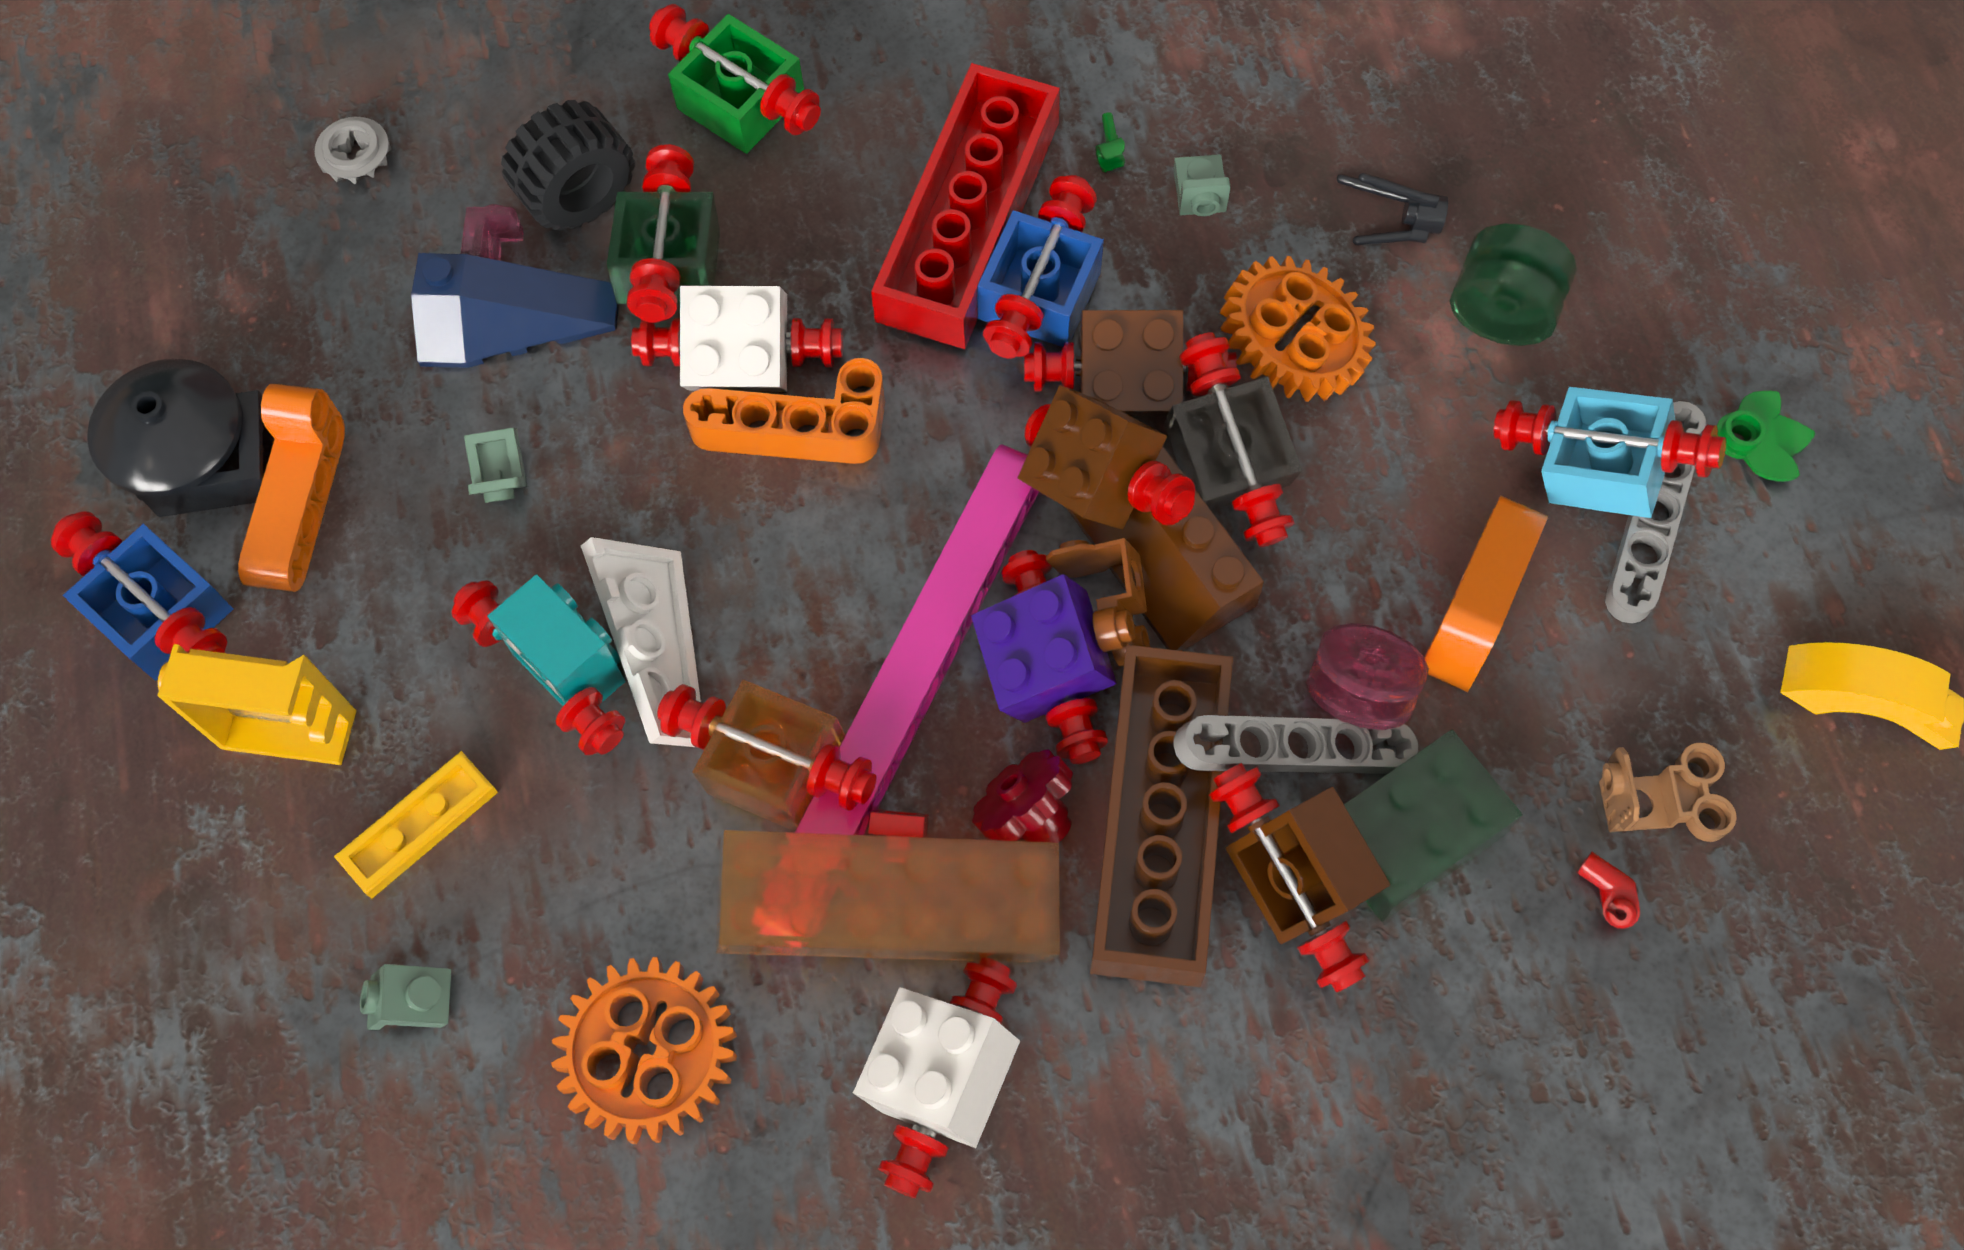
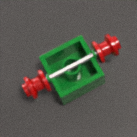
M677 4L667 5L655 12L649 25L651 43L661 50L673 46V56L679 61L668 73L675 104L679 111L745 154H748L782 117L784 118L785 130L792 135H799L804 131H809L816 125L821 114L819 96L811 89L804 90L800 59L730 14H727L709 32L708 25L698 18L686 22V12Z

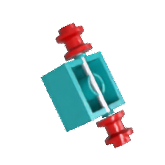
M537 574L500 605L496 602L499 590L491 581L470 582L464 585L454 597L452 617L461 625L473 623L476 626L473 638L482 647L492 646L503 639L512 655L563 706L556 717V725L563 732H570L576 729L582 735L578 742V747L585 755L596 753L603 755L614 749L624 736L622 729L625 724V718L617 710L605 713L600 708V705L626 681L617 666L621 662L619 654L610 645L612 639L603 627L592 617L585 621L576 610L578 605L560 584L556 583L550 588Z

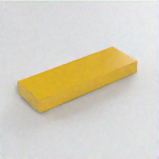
M460 751L334 857L363 892L372 899L494 797L498 791L467 756Z

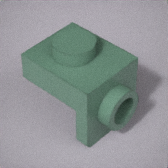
M517 428L464 435L472 484L468 485L469 495L483 494L485 503L514 499V489L527 487Z
M384 964L371 975L370 980H365L362 986L360 1011L362 1014H368L367 1029L380 1030L385 1025L442 1028L447 1025L451 969Z

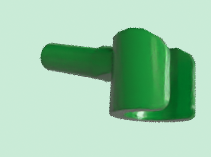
M1110 112L1102 115L1106 142L1095 147L1097 161L1103 172L1125 165L1123 156L1125 143L1116 134L1113 114Z

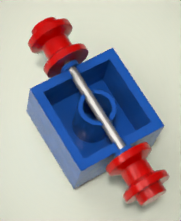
M1068 175L1055 178L1049 188L1052 200L1042 204L1038 212V218L1018 211H1012L978 283V319L988 322L983 331V336L989 344L991 351L1000 357L1012 359L1027 355L1032 346L1031 337L1064 347L1066 342H1071L1081 319L1082 310H1085L1101 274L1104 239L1082 233L1086 226L1083 214L1092 211L1097 201V196L1090 184L1080 176Z
M83 511L67 515L56 524L51 538L52 548L62 557H73V568L83 576L62 596L155 681L158 679L160 669L164 663L168 662L174 644L180 645L187 653H189L190 649L225 653L227 637L214 627L233 608L204 578L145 524H142L123 542L113 532H101L102 523L91 512Z

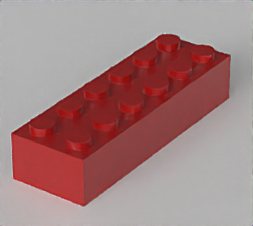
M971 63L871 290L876 323L966 349L978 320V283L1012 211L1022 213L1059 124V87Z

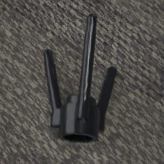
M1360 173L1358 178L1343 174L1337 176V182L1405 203L1402 224L1410 225V230L1355 236L1353 238L1355 245L1402 241L1426 243L1428 233L1441 234L1448 211L1447 196L1421 192L1367 173Z

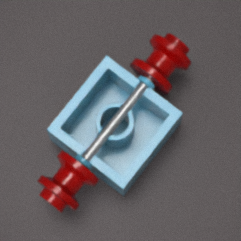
M1569 387L1558 421H1556V412L1553 405L1543 404L1538 413L1524 412L1521 401L1511 400L1507 404L1506 409L1498 410L1494 422L1495 439H1500L1503 450L1513 451L1519 442L1532 444L1535 454L1546 455L1541 472L1549 503L1652 518L1665 472L1673 473L1678 464L1695 466L1698 477L1707 478L1712 468H1721L1726 450V438L1718 437L1716 425L1707 424L1700 434L1684 432L1682 422L1675 420L1673 399Z

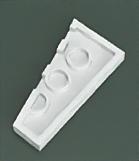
M590 537L581 545L649 743L695 747L691 743V733L685 730L675 737L664 734L661 730V720L657 717L658 707L663 696L670 690L674 691L682 684L693 687L696 691V700L701 702L681 551Z

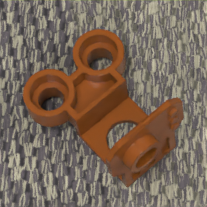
M1125 538L1096 545L1089 544L1085 540H1071L1062 543L1059 549L1052 550L1046 555V561L1061 575L1065 574L1067 577L1072 578L1105 572L1111 566L1123 564L1126 593L1096 599L1097 610L1093 613V627L1097 643L1103 652L1112 651L1118 666H1124L1126 645L1151 647L1146 627L1144 625L1136 626L1133 622V615L1147 612L1140 554ZM1131 565L1135 574L1136 586L1132 576Z

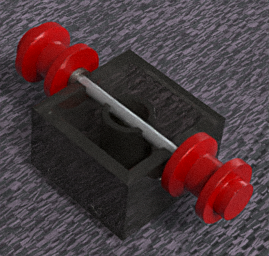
M1213 332L1195 336L1186 342L1187 349L1179 355L1182 365L1194 367L1198 379L1191 384L1190 388L1194 396L1202 397L1173 405L1164 422L1180 470L1193 481L1195 490L1211 511L1232 504L1235 511H1245L1251 525L1243 532L1246 542L1257 541L1259 547L1278 543L1288 538L1286 529L1292 527L1295 523L1291 515L1280 514L1276 500L1283 494L1282 488L1290 486L1302 472V468L1269 378L1267 376L1228 388L1241 378L1238 368L1226 367L1222 355L1230 348L1227 338H1216Z

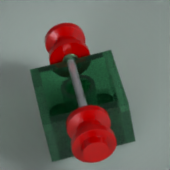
M671 144L656 146L648 152L646 157L648 173L643 179V192H617L607 259V269L616 303L627 304L631 313L641 320L650 323L667 320L675 314L677 304H680V286L715 285L720 227L713 192H691L689 178L693 174L694 160L686 150Z

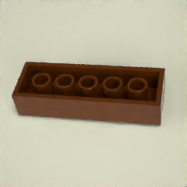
M1126 645L1090 974L1200 987L1203 982L1207 968L1221 801L1213 802L1209 794L1218 789L1213 779L1222 774L1223 771L1194 770L1182 764L1175 753L1174 736L1180 727L1198 716H1228L1233 657ZM1199 734L1193 737L1194 743L1202 745L1205 752L1214 746L1223 744V738L1216 742L1202 741Z

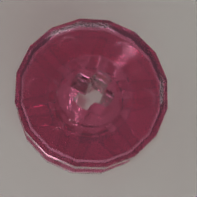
M1349 623L1334 626L1322 635L1316 654L1317 659L1313 661L1306 683L1311 697L1319 706L1339 720L1361 728L1387 730L1401 727L1412 718L1418 694L1423 691L1427 681L1429 668L1424 656L1410 642L1395 633L1373 625Z

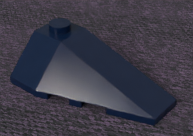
M418 253L411 292L417 362L420 367L469 368L484 364L483 358L510 352L512 357L528 353L527 347L550 341L564 344L615 331L621 296L620 284L468 254Z

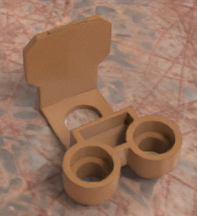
M1694 743L1677 757L1675 765L1667 766L1658 776L1633 777L1628 752L1624 747L1617 748L1609 757V762L1604 764L1602 779L1599 781L1609 832L1673 828L1677 823H1686L1689 831L1700 840L1714 842L1723 838L1734 828L1737 818L1733 805L1726 798L1709 793V787L1720 779L1724 773L1725 762L1721 753L1709 744ZM1688 763L1699 765L1703 770V777H1697L1692 774L1688 768ZM1636 789L1646 793L1652 803L1650 814L1644 818H1639L1640 806ZM1699 814L1709 815L1714 821V829L1705 827L1699 820Z

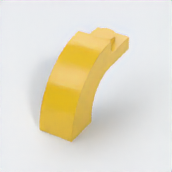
M1832 642L1805 643L1789 646L1780 693L1815 715L1830 712H1852L1872 715L1903 726L1939 750L1959 747L1961 728L1964 722V698L1949 689L1951 674L1944 669L1911 655L1874 646Z

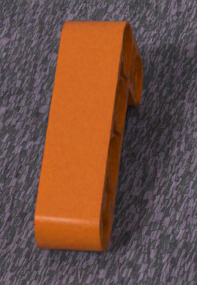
M854 358L846 362L838 373L834 399L712 388L699 389L692 392L686 398L683 405V415L694 444L704 450L850 464L864 463L871 460L877 453L880 443L885 408L882 372L876 363L866 358ZM861 386L871 388L870 390L861 393L853 391L855 388ZM755 421H766L763 426L757 428L748 427ZM804 425L816 426L809 432L797 431ZM853 429H861L865 431L863 434L859 436L851 437L845 435L847 432Z
M269 384L263 393L261 416L265 427L275 440L240 553L238 573L241 583L245 586L296 592L303 586L343 448L345 425L342 415L323 389Z
M1500 495L1419 671L1460 690L1469 691L1502 628L1548 519L1547 515Z

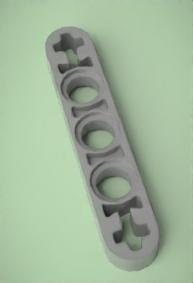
M1673 402L1675 420L1684 422L1683 428L1687 433L1700 434L1706 426L1703 412L1689 402ZM1678 464L1681 476L1677 478H1667L1664 476L1657 501L1664 504L1668 509L1669 518L1667 520L1658 521L1652 518L1628 515L1605 599L1608 611L1621 622H1641L1650 614L1659 600L1693 477L1694 465ZM1636 543H1644L1651 546L1657 554V562L1643 564L1637 561L1631 552V546ZM1634 578L1643 579L1638 585L1636 599L1639 601L1636 606L1627 603L1628 595L1625 594L1633 583Z
M1203 715L1192 719L1177 730L1174 736V749L1176 756L1182 764L1190 769L1201 771H1227L1242 763L1247 771L1258 767L1260 772L1388 774L1405 768L1415 761L1418 754V742L1413 731L1407 725L1398 721ZM1242 731H1249L1258 738L1261 745V753L1258 758L1249 756L1242 749L1240 743ZM1290 732H1296L1306 740L1308 745L1306 759L1297 757L1290 750L1288 744ZM1337 733L1346 735L1354 745L1352 760L1344 758L1338 752L1335 745ZM1199 734L1202 741L1216 742L1223 738V744L1214 746L1205 752L1202 745L1194 743L1193 737ZM1387 740L1388 745L1396 746L1397 754L1395 755L1392 749H1377L1372 752L1373 745Z

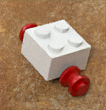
M680 286V318H674L670 327H656L654 323L641 320L640 327H633L631 346L633 356L640 357L643 366H653L656 357H671L674 366L680 367V386L689 391L712 388L747 392H787V352H791L793 367H802L806 357H820L825 367H833L834 358L843 357V329L834 328L833 318H825L820 328H806L801 318H793L791 332H787V294L780 286Z
M981 957L978 964L966 963L963 973L971 982L965 995L952 996L949 1003L899 987L853 1091L855 1095L881 1113L913 1125L912 1129L896 1125L893 1134L901 1143L894 1160H881L878 1170L888 1175L884 1185L905 1196L916 1199L919 1189L931 1192L934 1183L926 1175L932 1158L946 1157L949 1150L946 1145L935 1140L936 1134L974 1148L977 1147L1020 1043L1018 1038L1001 1025L1003 1017L996 1010L1001 995L1014 994L1017 983L1009 978L1010 968L990 958Z

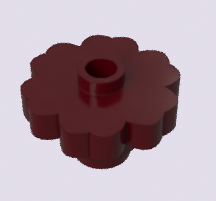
M1049 749L1029 753L1022 759L1019 765L1011 764L1007 766L987 785V795L974 806L972 823L996 846L1004 843H1015L1021 837L1026 843L1035 844L1039 849L1044 850L1055 846L1067 835L1072 824L1071 819L1067 816L1068 808L1060 798L1071 789L1073 772L1059 756H1054Z

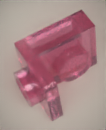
M496 204L485 207H467L460 254L500 261V242L523 241L524 230L515 209Z

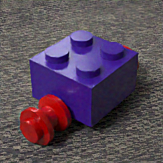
M1024 550L1012 555L1008 559V564L1001 570L1003 581L1006 584L1016 585L1018 593L1011 598L971 615L999 710L1023 723L1046 714L1048 726L1060 728L1063 740L1055 746L1057 756L1062 759H1070L1072 764L1086 763L1101 755L1100 749L1108 743V738L1105 731L1093 729L1090 718L1098 712V707L1094 699L1085 697L1117 684L1108 654L1100 649L1095 637L1093 627L1094 611L1087 590L1065 574L1046 581L1045 575L1052 569V566L1046 561V555L1038 554L1035 550Z

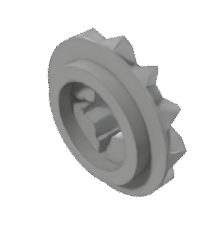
M348 117L332 123L320 134L316 141L314 152L316 161L323 173L329 174L336 182L348 179L356 184L360 176L367 174L374 178V170L378 166L387 165L386 154L392 149L387 134L380 124L365 117ZM354 140H356L361 150L357 151L356 157L350 160L347 154L351 153Z

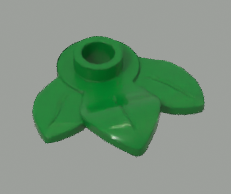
M1755 391L1742 399L1737 411L1726 414L1716 425L1718 437L1726 438L1725 454L1732 458L1743 459L1755 474L1765 479L1777 482L1797 479L1800 473L1792 457L1807 447L1814 438L1815 432L1795 420L1780 415L1781 397L1778 391ZM1733 433L1740 434L1745 441L1737 438Z

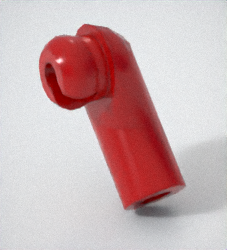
M1591 851L1576 873L1599 888L1603 915L1611 926L1618 929L1632 927L1640 917V905L1635 881Z

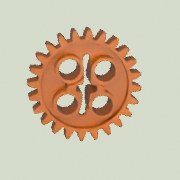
M1270 256L1264 265L1255 261L1248 271L1242 270L1224 296L1226 302L1221 308L1220 314L1226 317V320L1220 328L1223 332L1233 334L1228 341L1230 349H1240L1242 351L1236 363L1238 365L1251 363L1254 368L1250 377L1255 379L1262 374L1268 377L1267 389L1270 391L1278 383L1284 385L1285 396L1289 399L1297 389L1300 390L1306 402H1309L1316 392L1323 401L1327 400L1333 392L1342 395L1350 385L1353 386L1365 372L1364 369L1372 361L1369 353L1374 348L1376 342L1368 338V336L1373 331L1374 325L1361 321L1367 314L1368 309L1354 307L1352 303L1358 294L1356 292L1344 294L1340 290L1344 280L1339 278L1334 282L1327 279L1328 268L1323 267L1317 274L1312 272L1310 260L1306 259L1301 267L1298 268L1295 266L1291 256H1287L1281 265L1273 256ZM1313 305L1318 306L1320 309L1310 322L1301 328L1284 350L1278 351L1275 347L1284 336L1292 331Z
M652 957L647 972H642L638 962L634 958H630L627 975L623 976L612 965L607 966L609 982L602 986L593 978H588L587 983L592 995L588 999L572 995L570 999L579 1009L577 1015H560L558 1018L570 1031L568 1036H559L552 1039V1043L557 1048L566 1051V1056L551 1062L552 1067L558 1072L569 1073V1076L564 1078L557 1085V1088L563 1094L577 1092L567 1106L575 1114L583 1112L590 1107L584 1124L591 1129H595L606 1119L604 1135L609 1139L614 1140L622 1128L626 1127L627 1141L631 1144L638 1143L643 1129H647L650 1138L655 1143H660L663 1135V1126L669 1125L675 1133L681 1136L684 1134L682 1117L689 1114L694 1120L701 1123L704 1121L698 1105L703 1100L715 1105L721 1102L711 1090L713 1084L731 1083L732 1079L720 1069L721 1063L737 1061V1055L734 1051L724 1048L722 1044L736 1038L737 1034L733 1027L719 1026L720 1023L731 1015L730 1010L726 1005L710 1008L720 995L716 988L711 986L699 992L704 978L697 971L690 974L683 981L684 967L678 961H675L670 966L666 974L663 973V966L658 957ZM630 1002H641L643 1011L639 1020L630 1026H619L618 1015L622 1007ZM660 1003H666V1011L661 1014L655 1025L657 1007ZM681 1020H692L695 1029L691 1039L680 1045L670 1044L668 1037L672 1026ZM650 1040L656 1047V1051L653 1055L643 1054L639 1058L634 1053L636 1045H647ZM606 1055H619L621 1064L617 1074L608 1080H598L596 1068L599 1061ZM659 1073H671L673 1085L670 1092L663 1098L649 1099L647 1087L651 1078ZM635 1074L633 1092L629 1097L625 1098L623 1097V1090L629 1085Z

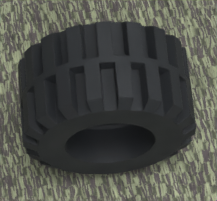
M566 100L562 105L554 103L549 105L545 111L541 113L538 111L533 114L526 124H521L515 131L517 133L516 136L510 139L505 147L508 152L502 156L501 165L504 167L502 175L533 218L547 229L550 227L557 231H563L567 227L575 229L585 222L590 223L594 221L600 214L606 213L613 207L612 204L622 197L625 193L624 188L632 180L633 175L631 171L635 168V160L632 157L633 152L602 112L596 106L593 107L590 102L581 101L577 103L576 100Z

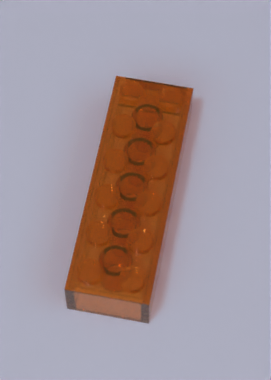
M724 830L720 843L716 954L980 961L981 958L986 957L995 961L1046 963L1060 955L1059 843Z

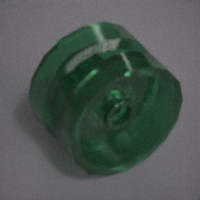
M1504 223L1486 227L1474 236L1463 264L1464 269L1460 272L1449 302L1454 316L1464 327L1480 337L1500 344L1516 346L1538 344L1551 337L1557 326L1564 307L1563 301L1570 290L1577 271L1574 255L1557 238L1545 231L1527 225Z

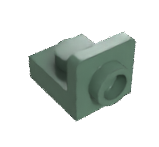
M1221 154L1175 158L1173 170L1179 214L1210 216L1215 213L1226 212L1230 193V181L1228 177H1224Z

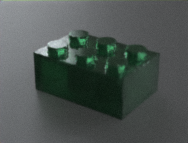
M1453 729L1344 804L1391 884L1386 889L1366 900V903L1383 923L1506 835L1522 817L1521 811Z

